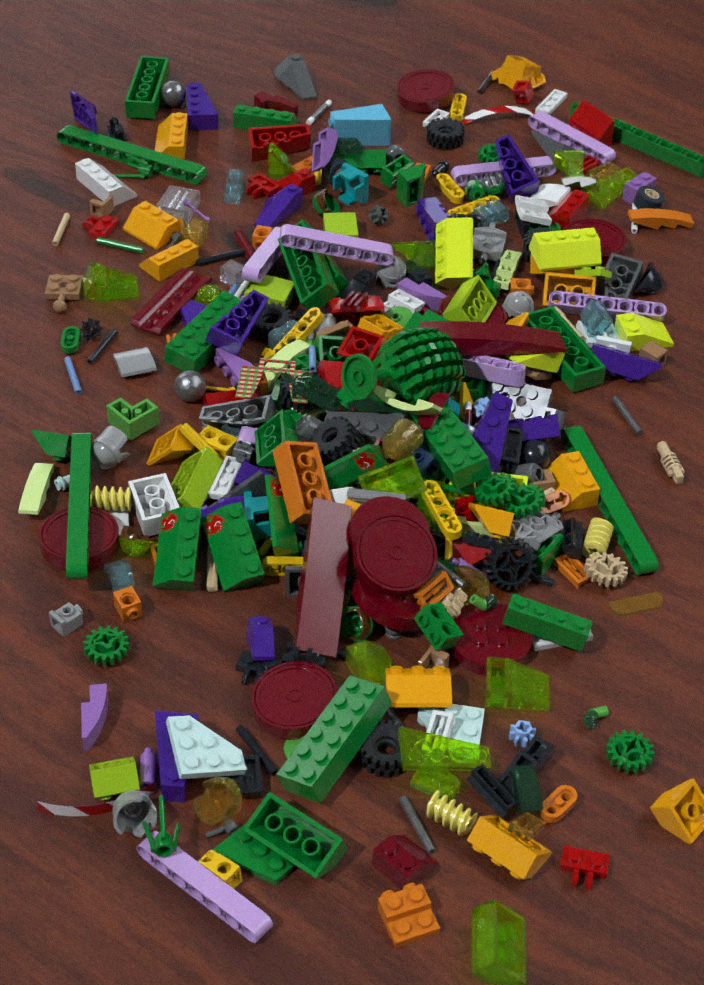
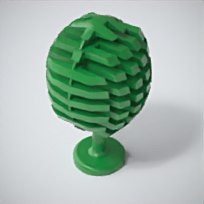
M431 327L406 329L404 331L401 330L384 343L379 349L378 357L373 362L363 354L350 355L344 361L341 377L345 391L355 400L369 398L374 393L378 381L380 382V387L397 393L395 396L396 400L416 405L418 399L427 401L432 395L440 392L449 393L450 396L457 392L462 383L460 380L466 376L465 367H462L464 361L462 355L458 352L459 349L456 343L452 341L453 339L449 334L438 332L440 329ZM355 393H365V394H364L363 396H357Z

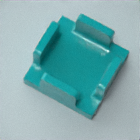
M348 163L342 164L341 172L333 176V190L336 191L341 188V192L344 193L339 196V200L349 206L357 201L363 204L368 202L369 175Z
M252 491L244 492L245 514L255 546H259V539L271 537L270 521L258 522L256 516L257 514L269 512L267 496L253 497Z

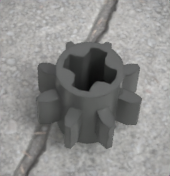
M377 204L369 210V219L373 224L377 223L380 226L388 220V211L385 207H380Z
M242 440L241 444L236 443L233 449V456L236 457L235 460L241 464L243 461L251 462L256 453L253 444L246 440Z

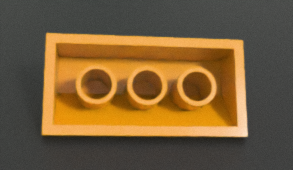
M172 113L158 126L155 151L185 160L188 134L187 113Z

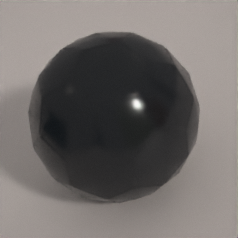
M528 440L522 444L519 463H536L544 470L551 462V450L541 440Z

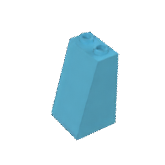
M382 104L330 112L329 126L338 131L336 146H390L392 119Z

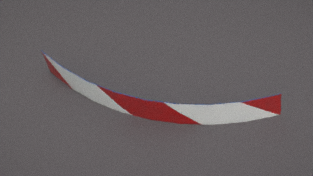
M498 106L472 113L463 118V122L466 125L480 117L501 112H518L531 116L535 112L515 106Z
M155 781L139 791L147 796L156 792ZM115 800L87 806H62L37 801L38 811L53 815L90 816L113 812Z

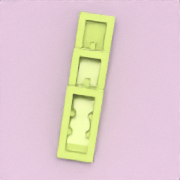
M506 250L501 257L500 265L493 279L501 283V289H509L510 278H514L522 252Z
M34 464L22 494L18 510L19 514H39L46 501V492L50 486V477L54 472V464Z

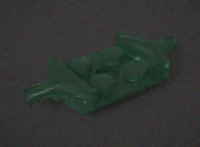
M338 137L334 153L360 154L363 153V145L356 138Z
M306 371L295 378L286 372L283 374L281 379L292 385L293 399L300 395L326 411L354 412L340 404L342 401L336 396L340 391L339 389Z

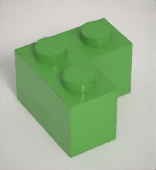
M121 397L106 405L108 422L121 430L130 440L160 424L159 408L147 398L134 406H131Z

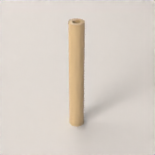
M65 213L52 241L53 246H58L70 218L69 213Z

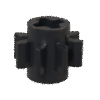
M88 318V322L82 321L83 325L80 330L84 333L83 337L95 340V336H101L100 332L103 327L99 325V320L94 321L93 318Z

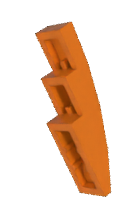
M643 208L631 209L627 212L631 222L656 230L661 225L675 229L677 225L692 228L694 225L691 214L674 210Z

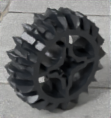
M510 536L509 540L502 537V543L495 540L496 546L490 545L489 549L491 552H485L484 554L488 558L483 560V564L487 565L483 568V571L487 573L486 578L491 580L492 585H497L499 589L505 587L507 591H510L511 586L514 590H517L518 584L525 587L523 581H531L529 575H534L535 571L532 568L537 567V564L533 562L537 559L536 555L532 554L534 549L529 547L526 541L523 542L521 538H517L515 541L513 536ZM510 549L520 550L523 556H513ZM503 553L502 558L497 561L498 557ZM511 559L513 563H511L512 565L509 568L507 564H509L508 562ZM496 571H507L509 577H500Z

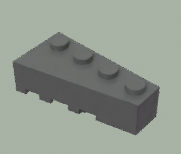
M328 411L323 424L326 419L332 420L334 416L337 419L339 416L346 417L360 434V443L356 444L358 448L367 444L374 445L378 436L398 446L394 439L395 430L405 422L406 413Z

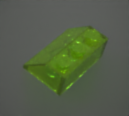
M413 455L358 476L363 490L401 493L406 495V499L427 491Z
M496 899L472 908V974L488 984L526 985L525 919Z

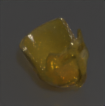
M183 217L178 219L181 240L189 239L198 248L202 247L209 238L210 222L198 220L194 217L190 224L185 223Z
M405 418L398 419L382 437L384 457L393 460L409 458L423 443L424 437L420 428L411 420Z
M467 565L458 566L452 571L467 583L462 589L468 595L467 601L463 603L464 606L472 605L469 600L474 594L488 602L491 589L489 580L483 573ZM452 582L454 589L460 588Z
M214 777L203 781L202 784L206 788L205 795L193 801L194 811L197 816L208 824H215L234 817L242 805V793L237 782L229 777Z

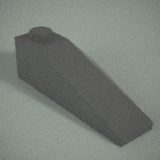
M534 130L531 131L546 155L554 160V164L560 167L562 164L570 166L587 156V154Z
M611 253L606 264V270L611 271L612 276L611 279H605V296L630 299L643 274V261Z

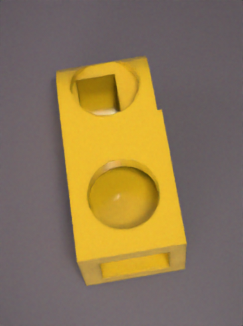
M209 850L198 861L233 889L243 881L240 866L220 853Z

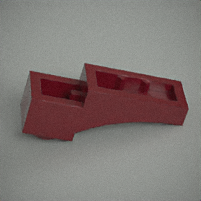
M263 91L254 95V107L282 112L287 111L294 113L298 118V105L277 94L271 96Z

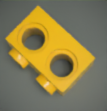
M207 425L199 433L224 459L226 455L235 457L233 456V449L237 442V437L210 425Z

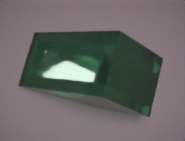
M534 765L510 767L513 794L518 802L516 813L543 810L541 786Z

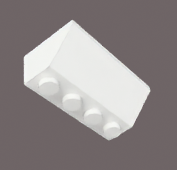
M87 158L75 163L77 180L103 202L109 196H113L114 206L137 197L133 190L97 162Z

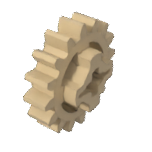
M596 552L595 556L590 554L589 558H586L584 572L587 573L586 577H592L591 582L597 581L599 586L603 584L609 588L610 584L614 587H617V583L623 584L628 574V567L625 566L626 562H620L621 558H614L612 553L608 555L606 552H603L600 555Z
M458 588L448 593L439 602L443 604L454 619L460 615L461 609L464 606L463 603L467 601L468 595L461 588Z

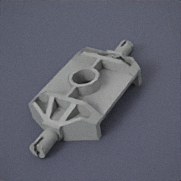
M491 222L489 227L474 229L473 258H480V264L482 262L483 264L486 263L488 259L497 261L502 256L507 232L495 228L496 224L494 222L493 225Z
M542 510L540 513L535 511L533 517L527 515V518H524L521 515L512 521L509 537L513 536L515 541L517 538H521L523 542L526 541L529 544V547L538 551L542 542L555 534L562 533L563 525L562 521L559 520L561 515L560 513L557 514V512H554L552 515L546 514Z

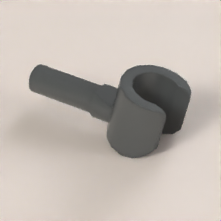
M174 231L171 234L172 242L166 249L182 242L180 233Z
M229 818L223 822L222 826L205 834L209 838L226 831L230 836L238 830V825L233 819Z

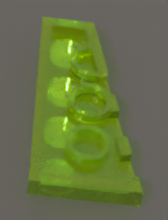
M626 167L597 180L596 183L584 186L582 191L590 194L589 199L603 210L624 192L625 183L638 175L629 167Z
M399 726L398 737L403 770L472 771L483 764L490 771L492 767L488 746Z

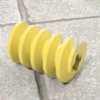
M96 485L95 490L91 491L90 507L97 506L100 509L105 507L106 511H109L112 507L114 511H117L120 506L121 511L124 512L128 507L129 512H131L132 493L130 487H127L126 492H123L122 487H119L118 492H115V488L112 486L110 492H108L106 486L100 491L99 485Z
M602 518L591 519L582 546V554L586 558H589L590 554L595 556L596 552L600 555L603 552L607 553L614 531V526L609 521Z
M437 790L427 805V817L430 819L434 818L437 823L442 822L443 827H450L452 832L458 831L459 836H465L475 824L477 813L471 817V808L463 812L464 804L460 803L457 807H454L456 800L452 799L447 803L448 795L445 794L440 799V791Z

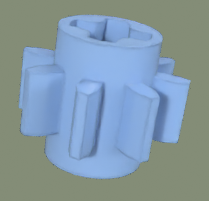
M488 397L479 398L475 401L473 407L476 410L473 414L477 418H481L489 401Z
M518 720L516 725L511 724L509 740H513L515 746L525 748L536 734V728H532L530 722Z

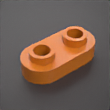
M569 785L559 786L542 802L540 808L542 819L550 823L560 821L576 805L577 791Z

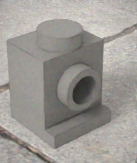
M68 602L56 611L51 610L49 612L51 626L63 637L83 625V611L77 604L73 606Z

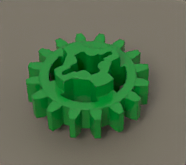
M490 143L488 145L483 144V147H479L478 161H481V163L498 161L495 153V143L493 145Z
M494 472L493 475L481 479V482L475 483L476 499L480 501L481 505L486 503L487 507L491 504H494L495 507L500 503L505 505L504 501H511V496H516L517 486L515 478H511V474L505 476L504 472L500 475Z
M524 482L522 486L516 484V496H511V501H504L505 511L514 513L516 518H519L521 515L527 518V515L533 517L535 511L541 512L540 507H545L546 497L543 488L540 489L538 484L533 487V483L525 485Z
M107 625L106 629L99 626V631L91 630L92 636L86 635V641H83L84 654L88 656V661L94 660L95 665L102 662L103 667H106L109 662L113 666L116 660L122 662V656L127 657V651L130 650L129 638L125 636V631L119 632L118 627L110 629V625Z
M622 730L620 735L615 732L614 738L609 737L606 745V759H611V766H618L617 771L623 768L626 774H629L630 770L638 774L639 769L645 772L646 767H650L655 754L653 751L654 745L649 744V738H642L643 733L635 735L634 730H631L630 733Z

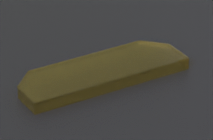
M658 591L610 601L608 605L612 613L626 616L659 609L663 603V597Z

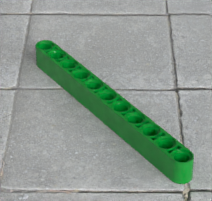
M575 102L570 105L569 118L580 103ZM612 117L615 119L613 140L694 175L704 177L703 155Z
M66 125L57 133L58 141L64 145L123 163L129 162L140 165L139 162L125 155L128 153L142 161L148 162L149 165H153V172L197 185L208 174L207 169L203 165L98 133L95 134L75 126Z
M580 425L562 428L560 433L561 440L568 453L579 451L600 488L598 507L605 520L614 526L613 534L636 575L657 572L658 561L583 428Z
M91 432L72 433L66 551L67 580L88 579L92 462Z

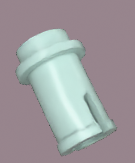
M70 474L64 477L59 476L54 480L58 491H65L69 487Z

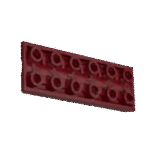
M182 267L132 317L130 325L160 336L181 314L182 307L190 300L194 301L199 293L213 281V278L197 274Z

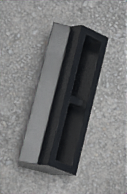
M574 517L563 521L562 549L568 558L581 559L582 522L576 521Z
M483 764L471 771V775L466 780L503 820L508 821L517 811L518 802Z

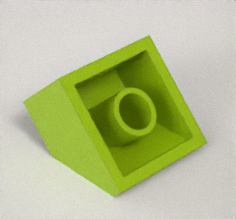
M133 756L89 764L94 798L99 797V800H107L113 798V794L140 789L136 762Z

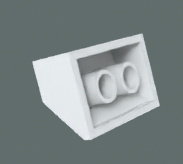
M166 473L128 481L132 493V505L144 536L159 534L162 513L179 508Z

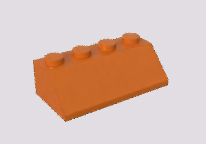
M284 441L272 452L289 521L293 524L309 523L313 497L332 501L320 452L316 442Z

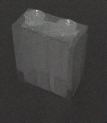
M170 185L156 207L177 218L180 224L187 225L195 212L188 206H184L183 201L187 199L197 209L200 205V191Z

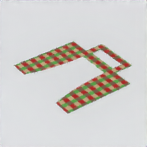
M260 358L259 367L241 366L235 398L250 399L259 384L262 371L290 374L289 389L293 403L307 404L312 372L295 370L296 361ZM264 363L290 364V369L266 367Z

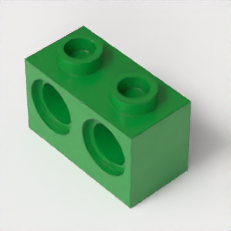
M441 602L424 605L414 617V620L435 651L453 648L464 635Z

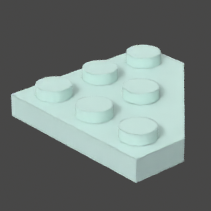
M452 704V707H419L417 721L422 727L425 726L426 728H428L433 710L453 713L456 716L446 751L455 763L476 766L485 709ZM440 716L438 718L437 725L433 734V739H435L436 730L441 720Z
M172 716L167 718L166 724L180 779L245 774L247 769L242 750L191 716Z

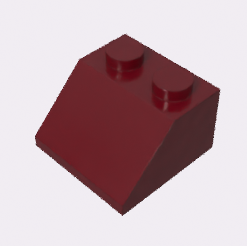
M390 835L373 849L372 866L401 890L409 883L417 885L438 866L437 861L405 835Z

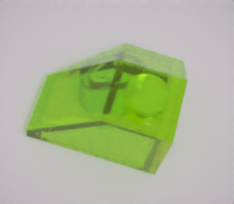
M270 142L268 149V177L284 178L288 173H291L289 157L274 143Z
M553 151V166L567 177L584 176V151Z
M367 640L346 646V664L353 676L383 686L385 683V668H390L393 664L384 647Z

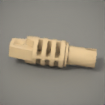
M659 442L657 450L661 455L660 461L667 475L672 477L676 485L683 484V473L685 471L677 455L671 452L667 442Z

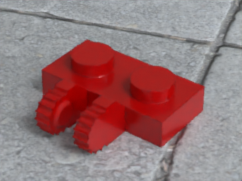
M259 172L248 178L249 185L246 187L245 193L249 195L252 193L254 199L261 197L263 193L270 197L281 190V185Z
M89 215L87 221L85 220L82 223V227L88 230L90 238H106L116 228L119 221L117 218L104 215L101 219L97 216Z
M564 845L560 870L573 872L572 886H577L579 874L587 875L586 889H591L593 877L607 878L610 854Z

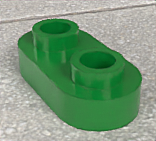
M69 326L63 330L60 342L62 352L73 354L78 351L81 339L78 327Z

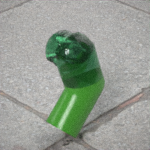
M491 593L489 597L485 596V599L474 594L469 602L479 610L487 611L496 607L498 599Z
M607 706L592 708L586 712L583 722H585L587 729L597 726L595 719L609 715Z

